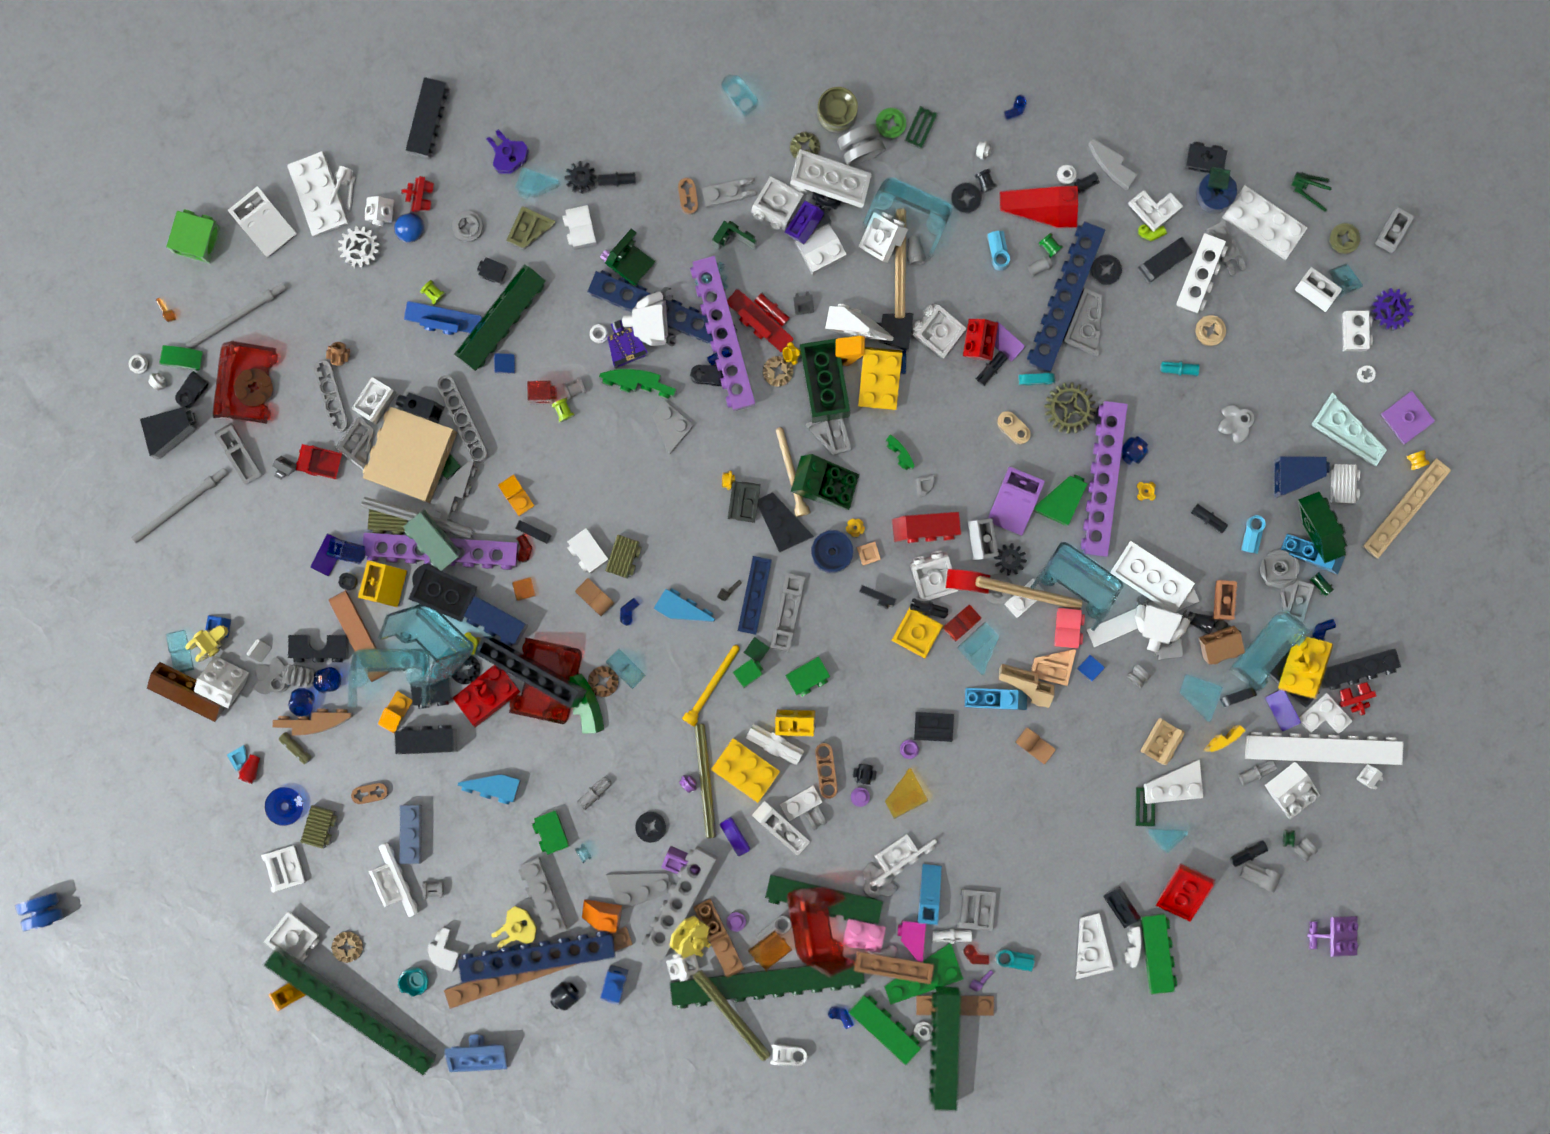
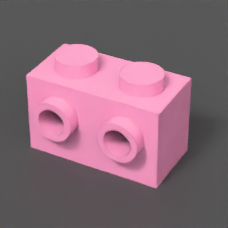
M848 919L843 945L851 948L866 949L869 952H881L886 927Z

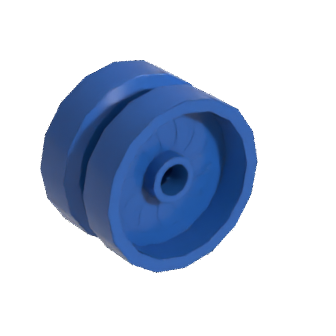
M57 892L15 905L17 915L31 914V917L22 919L20 922L23 932L34 928H43L65 918L62 909L49 910L48 908L60 902Z

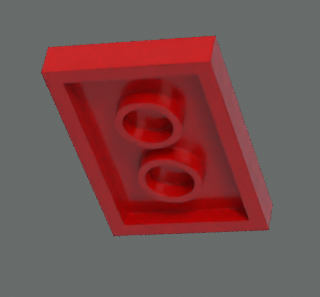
M493 665L456 694L453 700L476 728L520 693V690L504 670Z
M1180 863L1157 899L1155 906L1191 922L1214 886L1215 879Z

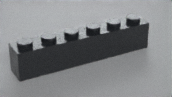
M483 636L474 653L569 708H578L587 691L492 636Z

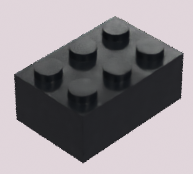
M423 564L408 599L463 622L464 614L473 599L477 586Z
M438 725V729H433V726H419V730H413V727H399V731H394L395 754L457 752V729H452V725Z

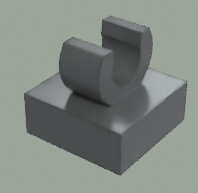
M808 291L806 296H799L796 293L795 297H793L795 315L814 313L813 296Z
M283 456L278 457L272 465L278 469L275 477L282 480L286 474L290 475L296 470V463Z

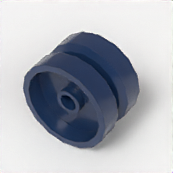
M828 530L821 533L814 540L811 547V557L814 565L825 573L843 571L850 564L853 557V545L850 539L844 533L837 530ZM830 548L836 550L835 555L829 554L828 551Z

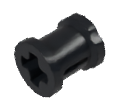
M990 169L983 170L974 175L982 188L981 193H986L997 187V184L993 182L990 175Z
M343 573L340 575L338 583L341 588L351 591L357 587L358 580L351 573ZM346 577L349 579L352 578V580L350 581V586L346 584L344 585V583L346 582Z

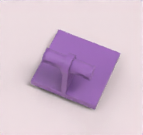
M1357 916L1331 917V934L1317 933L1318 922H1309V949H1318L1317 938H1331L1330 956L1357 955Z

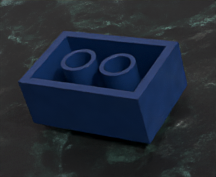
M474 596L464 614V617L468 618L467 623L477 628L479 625L484 627L483 632L492 637H495L497 634L501 637V642L511 647L513 644H519L529 626Z

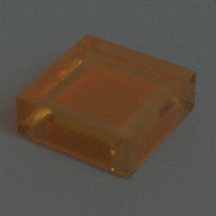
M531 578L512 582L517 601L536 596Z

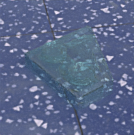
M984 622L957 649L983 675L999 636Z
M1185 674L1179 693L1189 701L1206 721L1211 722L1223 687Z

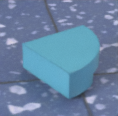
M245 745L227 754L235 771H239L246 762L247 750Z

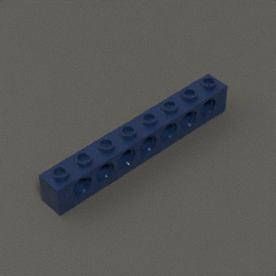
M1085 221L1082 226L1078 225L1074 235L1077 237L1076 243H1071L1068 254H1070L1069 261H1064L1061 268L1064 274L1062 279H1057L1054 287L1057 292L1055 297H1050L1047 307H1050L1048 314L1044 313L1040 324L1043 325L1041 332L1037 331L1033 342L1036 343L1034 350L1030 349L1027 360H1029L1028 366L1046 373L1051 372L1106 229ZM1088 240L1090 242V247L1083 248L1081 246V241ZM1074 258H1082L1084 264L1082 266L1075 265ZM1074 275L1077 282L1074 284L1069 283L1067 276ZM1063 292L1068 293L1070 300L1062 301L1060 294ZM1060 310L1063 313V318L1056 319L1053 316V312ZM1054 328L1056 336H1048L1046 329ZM1040 346H1047L1049 354H1042L1039 350Z
M604 270L595 272L587 291L588 295L631 313L637 302L651 294L646 292L647 288L636 285V287L629 285V281L620 277L618 280L612 278V274ZM608 284H614L616 289L614 292L608 293L605 291V287ZM631 291L633 293L632 299L625 300L623 298L624 292ZM672 299L671 302L666 300V306L669 308L667 312L668 328L711 345L710 341L714 340L712 334H708L706 329L707 315L703 316L699 313L700 310L691 306L687 309L677 300ZM678 313L686 315V319L683 322H678L675 319ZM711 316L713 320L717 321V317ZM696 320L703 321L704 326L701 329L693 327V323ZM721 330V334L717 337L724 339L728 333L725 330ZM725 348L723 350L729 352L730 348Z
M607 931L597 932L595 937H589L588 934L578 935L576 940H569V937L558 939V943L550 944V940L538 942L539 946L531 947V943L519 945L520 949L512 950V947L500 948L501 952L493 953V950L482 951L479 956H474L473 953L463 954L462 958L458 959L461 983L615 958L613 935L608 934ZM590 942H597L599 944V951H590ZM572 945L579 946V955H572L570 953ZM553 948H558L561 951L560 958L555 959L551 956ZM534 951L541 953V961L536 962L532 959L531 955ZM515 954L522 956V964L516 965L513 963L512 958ZM496 957L503 960L501 968H497L493 964ZM479 960L484 963L483 971L475 969L474 963Z

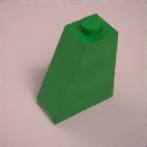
M1078 475L1069 476L1034 507L1033 511L1067 527L1088 483H1085V479Z

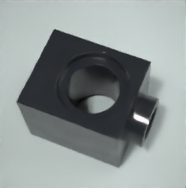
M485 257L484 261H480L477 268L480 278L500 286L508 270L507 265Z

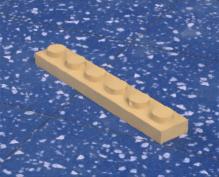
M1435 458L1362 547L1378 559L1451 470Z

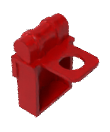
M302 444L301 449H299L298 461H296V470L306 472L309 475L336 480L342 453L315 447L314 445Z

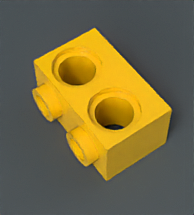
M777 709L775 735L814 736L816 710Z

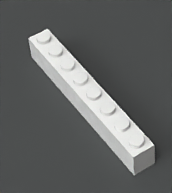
M1251 732V736H1246L1245 759L1402 765L1403 742H1397L1398 738L1386 737V741H1378V737H1367L1366 740H1359V736H1347L1346 740L1340 739V735H1328V739H1321L1320 735L1309 734V738H1301V734H1290L1289 737H1282V733H1270V736H1263V732Z

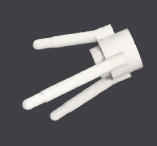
M339 166L338 171L335 172L333 177L334 182L337 183L328 202L329 205L333 203L340 185H347L349 183L347 211L351 210L353 184L355 181V177L352 176L353 170Z

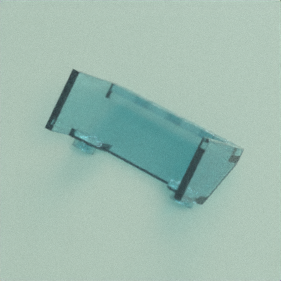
M885 179L871 203L862 228L866 229L875 208L887 210L894 201L929 216L926 227L929 232L937 235L928 255L929 258H932L952 214L951 205L897 179Z
M1061 542L1031 585V588L1034 589L1039 581L1046 586H1053L1058 582L1087 602L1086 611L1088 615L1096 619L1091 628L1093 631L1108 614L1123 588V583L1119 578L1066 542Z
M421 604L387 614L378 636L380 640L396 636L402 643L416 641L434 659L424 682L426 686L450 678L470 657L474 649L473 643L442 613Z
M1288 611L1278 612L1246 648L1245 653L1241 654L1234 662L1229 671L1255 691L1262 690L1269 682L1266 680L1268 674L1290 648L1296 644L1298 646L1301 645L1306 639L1304 635L1309 634L1311 631Z
M360 649L355 651L348 675V707H357V688L363 687L367 683L368 672L406 671L407 682L411 686L422 687V706L430 707L429 653L424 649Z

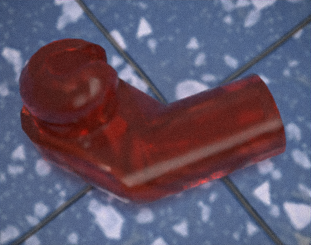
M523 533L516 538L521 546L517 555V559L521 563L527 562L530 559L533 550Z
M971 944L965 946L963 950L964 956L971 964L989 965V955H979Z

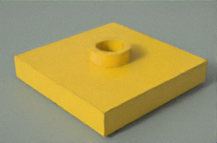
M909 607L891 641L925 659L943 625L918 611L910 610Z

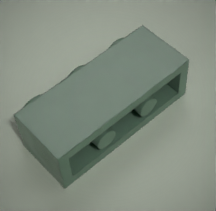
M425 509L403 526L405 534L410 539L415 540L418 544V549L423 554L426 553L430 558V563L435 568H439L440 571L462 553Z

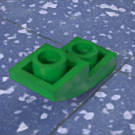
M163 345L159 364L199 371L203 351Z
M890 434L885 441L888 444L886 447L894 453L900 452L896 459L899 461L898 465L906 471L908 468L912 471L914 468L912 458L904 446Z

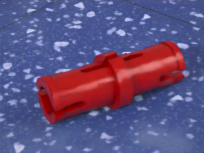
M760 293L754 300L768 316L774 318L782 327L789 321L790 317L778 308L779 305L770 301L763 293Z

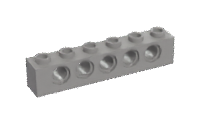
M698 846L695 850L691 849L686 857V860L689 861L687 866L681 867L677 874V877L680 878L677 885L672 884L668 892L671 895L669 900L663 901L659 909L662 911L660 917H655L650 926L653 928L651 935L646 934L642 945H644L643 952L663 962L670 949L671 935L686 918L717 856ZM691 865H699L701 872L693 873ZM685 881L690 882L692 889H683L682 883ZM676 898L681 899L683 906L676 907L673 904V900ZM667 915L672 916L674 923L667 924L664 917ZM658 932L663 933L665 940H657L655 934Z

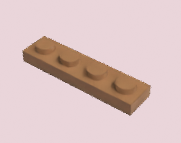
M857 951L854 971L931 984L934 965Z
M932 995L916 996V1015H931V1011H935V1008H932ZM961 995L960 1015L994 1016V996Z

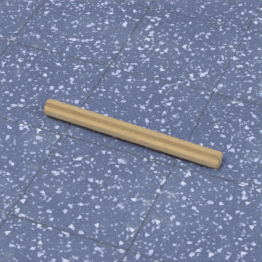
M897 209L896 219L903 221L906 228V210ZM906 235L901 247L895 246V318H905Z
M978 576L976 579V586L1076 610L1082 608L1083 602L1080 599Z

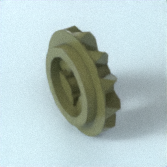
M806 131L798 133L792 138L790 151L795 159L799 150L802 149L800 143L805 144L808 140L810 150L805 149L804 151L816 155L819 154L820 142L814 134Z
M1342 223L1331 231L1329 242L1338 253L1348 254L1359 246L1360 233L1355 226ZM1348 232L1347 238L1350 242L1346 241L1342 246V239L1338 236H1344Z

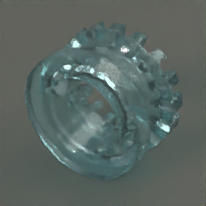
M584 844L581 845V848H575L583 863L586 862V859H592Z

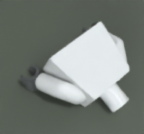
M664 287L661 292L658 291L644 297L632 309V315H624L622 319L623 327H633L634 336L639 337L641 341L650 346L665 345L666 343L669 346H674L676 344L673 341L669 342L670 338H675L676 336L673 333H668L666 300H663V298H673V295L666 296V291L671 290L669 287Z
M1140 596L1137 597L1135 615L1137 627L1144 637L1150 638L1147 649L1154 652L1159 651L1161 642L1169 644L1170 641L1175 642L1185 634L1195 616V613L1191 617L1187 616L1186 612L1188 609H1185L1181 615L1148 605L1147 597L1144 603L1139 601Z

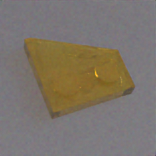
M911 768L906 771L904 777L885 800L894 819L928 802Z

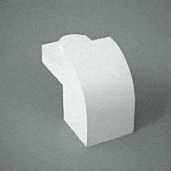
M444 926L436 934L435 941H438V943H429L428 954L436 966L453 972L460 952L446 947L452 929Z

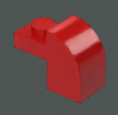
M948 569L945 588L988 594L989 589L976 586V579L978 576L990 578L991 575L974 571Z

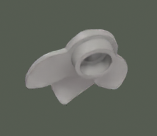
M1234 405L1223 408L1222 413L1226 418L1221 421L1218 431L1224 434H1233L1235 443L1242 442L1248 437L1249 427L1254 423L1255 417L1253 412L1249 409L1240 410ZM1242 415L1248 416L1247 422L1241 420Z
M273 658L270 666H255V674L259 682L255 684L254 689L260 694L284 692L288 687L282 681L284 664L279 659ZM277 680H280L282 682V685L279 688L275 685Z
M873 862L867 865L863 873L866 881L864 885L865 894L870 898H877L880 895L886 897L893 895L898 889L892 883L893 873L886 877L888 881L879 887L877 884L875 885L877 891L871 890L870 882L885 873L883 868L878 870Z

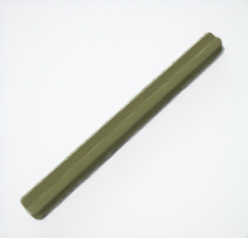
M696 724L695 737L706 838H715L716 828L705 725Z
M702 970L697 971L694 974V979L761 1061L768 1059L770 1053L706 974Z

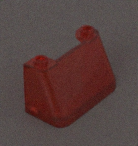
M235 341L222 344L213 403L214 419L267 424L271 416L268 406L265 403L258 407H248L242 404L236 397L234 383L238 375L246 369H260L269 376V368L276 364L278 360L276 348ZM257 383L248 386L251 389V393L259 390V387L256 386Z
M525 638L522 646L525 656L569 681L570 676L579 673L582 660L580 649ZM524 682L521 696L516 695L510 701L509 713L565 724L569 718L571 708Z

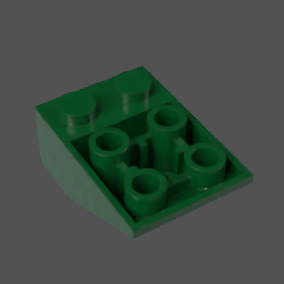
M814 454L803 455L800 457L790 492L810 500L849 510L860 474Z

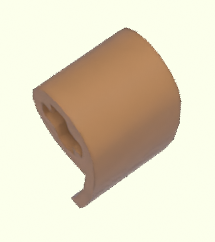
M589 578L575 590L600 616L614 604Z
M1026 727L1015 742L1043 764H1046L1056 750L1028 727Z

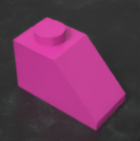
M902 920V925L898 924L897 936H901L900 940L917 961L923 962L926 924Z

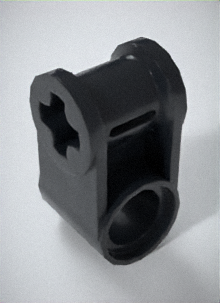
M696 365L691 369L690 374L692 382L701 385L722 386L720 378H724L722 370L718 371L717 365ZM698 370L701 371V374H704L701 376V379L694 375Z
M191 372L176 393V402L181 407L191 408L205 392L209 382L196 372ZM183 396L187 397L189 401H183L181 398Z

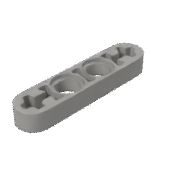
M319 360L314 365V372L330 426L336 432H344L348 427V420L332 366L325 360ZM321 364H323L325 367L328 366V369H326L325 372L326 376L331 375V378H325L322 381L320 380V378H324L323 373L321 371H318V369L321 368ZM326 382L333 383L334 388L331 392L324 391L323 386ZM332 400H337L339 403V407L335 411L329 409V403ZM342 412V415L338 416L344 423L341 425L342 428L339 429L338 426H334L337 420L335 416L331 417V414Z

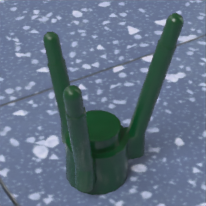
M1296 172L1291 186L1295 187L1294 192L1301 194L1326 212L1327 209L1305 193L1302 188L1306 190L1308 184L1330 191L1332 190L1331 187L1312 181L1329 182L1330 180L1303 172Z

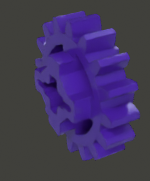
M1392 288L1388 289V294L1382 291L1381 296L1377 295L1375 297L1378 302L1372 303V306L1376 308L1371 313L1376 314V317L1373 319L1374 321L1379 319V327L1385 324V330H1388L1390 326H1392L1393 330H1396L1397 325L1403 328V322H1410L1408 317L1413 316L1410 309L1414 308V305H1409L1412 299L1405 298L1406 292L1401 295L1400 289L1393 293ZM1392 297L1390 302H1383L1384 299ZM1392 305L1394 310H1396L1394 313H1391V309H1389ZM1396 316H1402L1399 321L1393 322Z

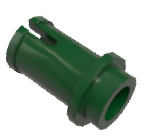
M1320 572L1310 579L1320 590V594H1323L1325 597L1334 590L1332 588L1333 585H1330Z

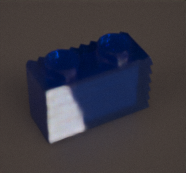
M330 538L326 554L328 557L361 564L365 558L366 551L363 545Z

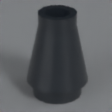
M1189 612V617L1193 615V612ZM1195 613L1190 624L1204 634L1206 632L1210 634L1216 620L1212 616Z

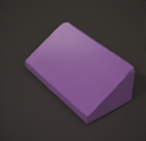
M996 321L998 328L995 348L1003 352L1012 362L1025 348V345Z
M670 846L661 868L678 874L681 867H686L689 862L686 860L688 853ZM691 865L693 873L701 872L699 865Z

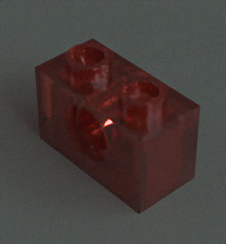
M527 381L528 401L531 405L553 404L554 399H557V388H555L551 381Z

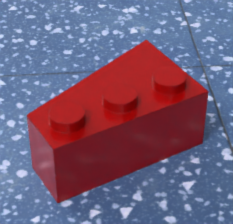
M959 512L907 515L892 519L894 542L908 541V543H918L919 540L923 539L926 542L937 541V538H943V541L955 540V536L961 535Z

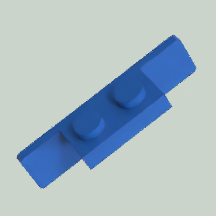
M408 301L404 319L418 322L420 326H424V329L428 331L440 329L443 330L444 334L454 335V332L457 333L459 331L471 333L482 319V316Z

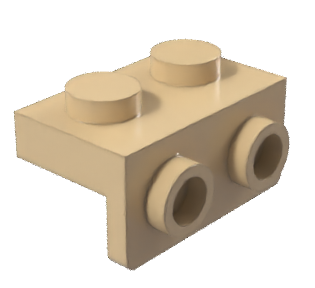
M1159 718L1140 752L1166 766L1172 759L1177 746L1182 742L1185 732Z

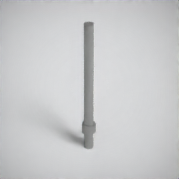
M281 283L272 290H266L256 300L187 342V347L189 349L194 348L265 302H271L275 299V296L287 289L284 283Z
M222 468L212 477L208 476L204 479V483L132 536L135 543L139 542L207 489H212L216 486V482L228 474L226 470Z

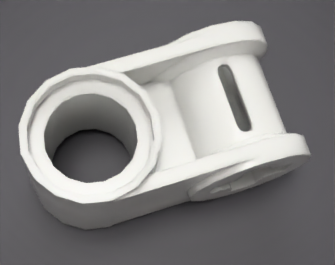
M771 1044L773 1056L770 1064L802 1065L807 1060L808 1053L804 1047ZM794 1052H803L804 1059L801 1061L795 1060L793 1057Z

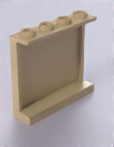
M390 407L384 415L385 422L383 427L377 433L378 440L376 445L370 451V461L363 469V478L431 503L458 432Z

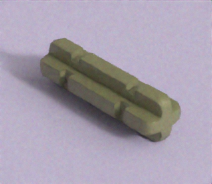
M287 732L283 733L278 739L279 742L283 745L285 744V747L296 758L299 757L298 760L302 764H306L311 759V755L304 752V749L294 739L291 740V736Z

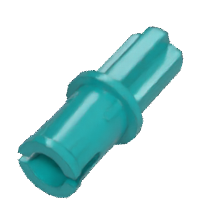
M1163 361L1161 363L1160 370L1162 373L1178 374V376H1181V374L1199 375V364L1183 363L1182 361L1179 363Z

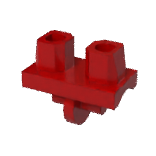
M423 176L415 178V184L408 183L407 189L401 190V194L406 195L405 202L411 203L410 212L417 213L430 210L431 200L422 199L423 192L431 194L434 183L425 180Z
M1368 682L1356 685L1359 695L1353 697L1351 688L1340 690V707L1356 703V706L1350 708L1351 712L1358 711L1361 716L1365 715V709L1370 707L1369 702L1362 703V701L1377 696L1375 691L1371 690Z

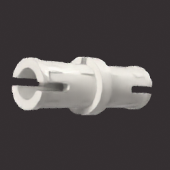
M954 929L933 931V943L950 942L954 944L955 942H972V931Z

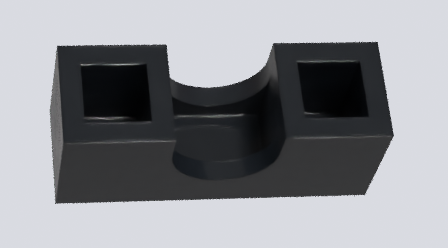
M288 635V658L293 659V662H305V659H312V662H324V659H332L334 663H343V659H348L349 639L346 635H327V643L321 650L312 648L309 635Z

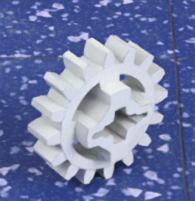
M355 226V231L353 232L349 228L348 235L342 234L344 240L338 241L342 245L338 250L343 252L340 257L342 259L347 258L345 261L347 265L352 262L353 268L357 264H359L360 268H363L364 263L370 266L371 259L376 261L374 254L380 253L376 250V248L380 247V244L375 243L378 237L372 236V230L366 232L365 227L359 230ZM357 235H363L367 238L360 239L357 237ZM351 240L350 247L347 248V244ZM357 244L362 245V246H361V248H362L361 251H359V250L357 249V246H356ZM371 247V251L367 255L368 248ZM356 255L360 256L361 259H354L352 257Z

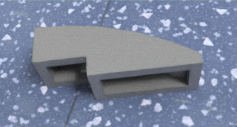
M1092 138L1089 147L1100 167L1118 185L1128 190L1137 174L1121 165L1124 157Z
M232 423L215 432L216 438L244 484L261 476L256 463Z

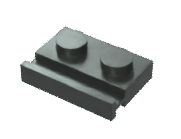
M733 480L727 519L755 523L761 484Z

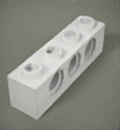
M1204 233L1176 306L1196 314L1200 310H1204L1207 300H1204L1206 293H1211L1214 282H1211L1213 275H1218L1221 264H1218L1221 257H1225L1228 246H1225V240ZM1209 251L1216 254L1215 259L1211 262L1205 260V254ZM1205 269L1209 273L1208 277L1203 280L1199 279L1198 272ZM1194 287L1201 289L1202 292L1199 297L1191 296V290Z

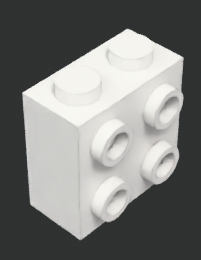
M214 656L198 677L194 692L229 708L244 688L249 672Z

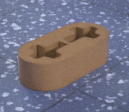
M683 178L678 183L681 208L685 214L692 215L698 210L695 184L692 179ZM685 182H688V185H692L689 188L690 194L686 195L685 189H681ZM687 198H690L691 203L695 204L692 210L684 207V205H687Z
M383 783L357 787L352 791L351 798L356 804L383 800L388 795V788ZM377 786L380 789H384V793H381L382 797H379L378 794L372 795L371 791L377 790ZM358 790H361V793L368 792L369 795L363 797V801L355 797L358 794Z

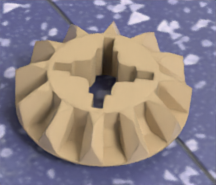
M1208 315L1198 321L1195 333L1197 339L1202 344L1213 346L1219 344L1224 339L1226 327L1219 317ZM1213 324H1215L1213 331L1216 334H1211L1207 338L1206 336L1208 331L1205 330V328H1210Z
M781 356L769 358L763 366L764 379L772 386L780 387L786 385L793 376L791 362H786L784 357ZM782 364L781 371L785 374H779L775 379V372L770 368H777Z
M342 932L333 939L331 949L333 956L339 961L349 963L355 961L361 955L363 945L361 939L355 933ZM346 939L348 945L355 946V948L349 949L347 955L345 949L339 948L345 945Z

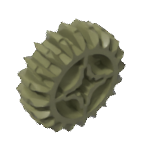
M1073 382L1070 383L1069 388L1066 383H1063V390L1056 386L1057 393L1052 390L1050 391V395L1053 398H1046V401L1050 402V404H1045L1044 408L1050 409V411L1045 412V416H1052L1047 421L1048 423L1053 420L1056 422L1052 426L1054 429L1058 425L1061 426L1059 432L1066 428V434H1070L1071 428H1073V432L1076 434L1078 433L1077 427L1083 431L1085 430L1083 423L1087 426L1091 424L1087 418L1094 419L1095 416L1090 414V412H1096V408H1090V406L1096 402H1089L1088 399L1093 395H1085L1088 391L1087 388L1080 391L1081 384H1078L1075 389ZM1063 394H1073L1069 401L1057 400ZM1078 396L1085 404V411L1077 405ZM1073 401L1072 408L1075 409V412L1071 411L1068 414V416H1066L1068 413V408L1065 407V405L1067 404L1068 406ZM1055 405L1063 411L1062 420L1056 415ZM1072 415L1083 417L1079 422L1067 423Z

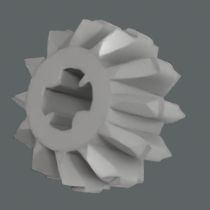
M290 664L284 668L282 681L285 684L304 688L313 686V682H315L314 669Z

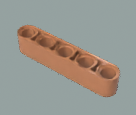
M345 590L328 599L370 681L373 682L389 674L347 591Z

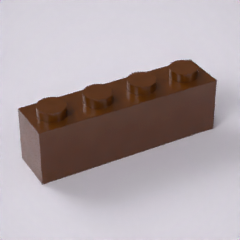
M160 661L150 674L147 689L213 722L217 721L225 708L194 692L196 679Z

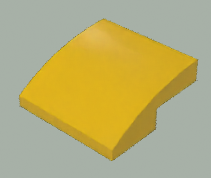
M1234 725L1225 737L1215 735L1204 750L1206 752H1214L1234 742L1246 730L1240 725Z

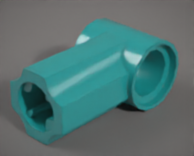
M1000 949L995 954V961L1002 967L1032 972L1035 955ZM1003 953L1009 955L1007 963L1000 961V956Z

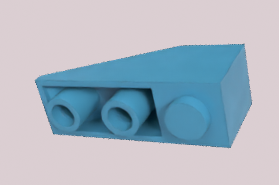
M1289 534L1286 535L1281 550L1289 552V555L1337 575L1345 559L1343 556L1324 563L1312 542Z
M673 588L670 591L665 589L654 607L655 610L670 619L715 621L712 617V612L705 608L702 611L696 608L697 603L689 598L686 601L679 597L681 593Z
M966 688L965 707L1027 710V694L1022 690Z
M501 774L459 782L458 786L462 787V791L472 793L473 790L480 792L479 796L491 799V796L499 798L498 802L509 805L510 802H515L521 780Z
M922 864L918 923L938 925L942 866Z

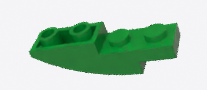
M618 369L606 371L599 375L603 384L611 387L613 384L618 385L620 390L631 393V391L636 392L638 385L641 386L640 389L649 393L652 390L659 392L658 396L665 399L674 398L677 392L675 388L660 383L661 375L648 371Z

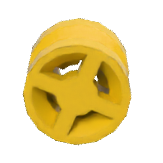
M1425 450L1407 456V459L1411 461L1412 471L1430 464L1429 460L1425 457Z

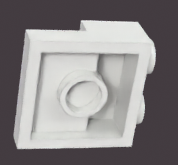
M770 176L753 204L751 212L756 219H765L770 222L773 228L785 230L804 194Z
M884 211L882 214L874 212L859 247L881 261L888 263L895 245L901 247L908 229L904 227L905 223L898 219L892 220L893 216Z
M933 304L925 308L923 312L925 316L922 320H917L913 324L911 334L923 345L928 346L939 357L944 359L966 330V327L940 305Z
M941 550L933 552L931 557L927 558L918 556L910 563L921 601H928L958 591L945 588L948 569H952L946 552L943 553Z
M288 911L265 939L264 943L273 950L278 945L303 963L308 957L305 954L308 949L311 948L313 950L320 942L318 939L320 934Z

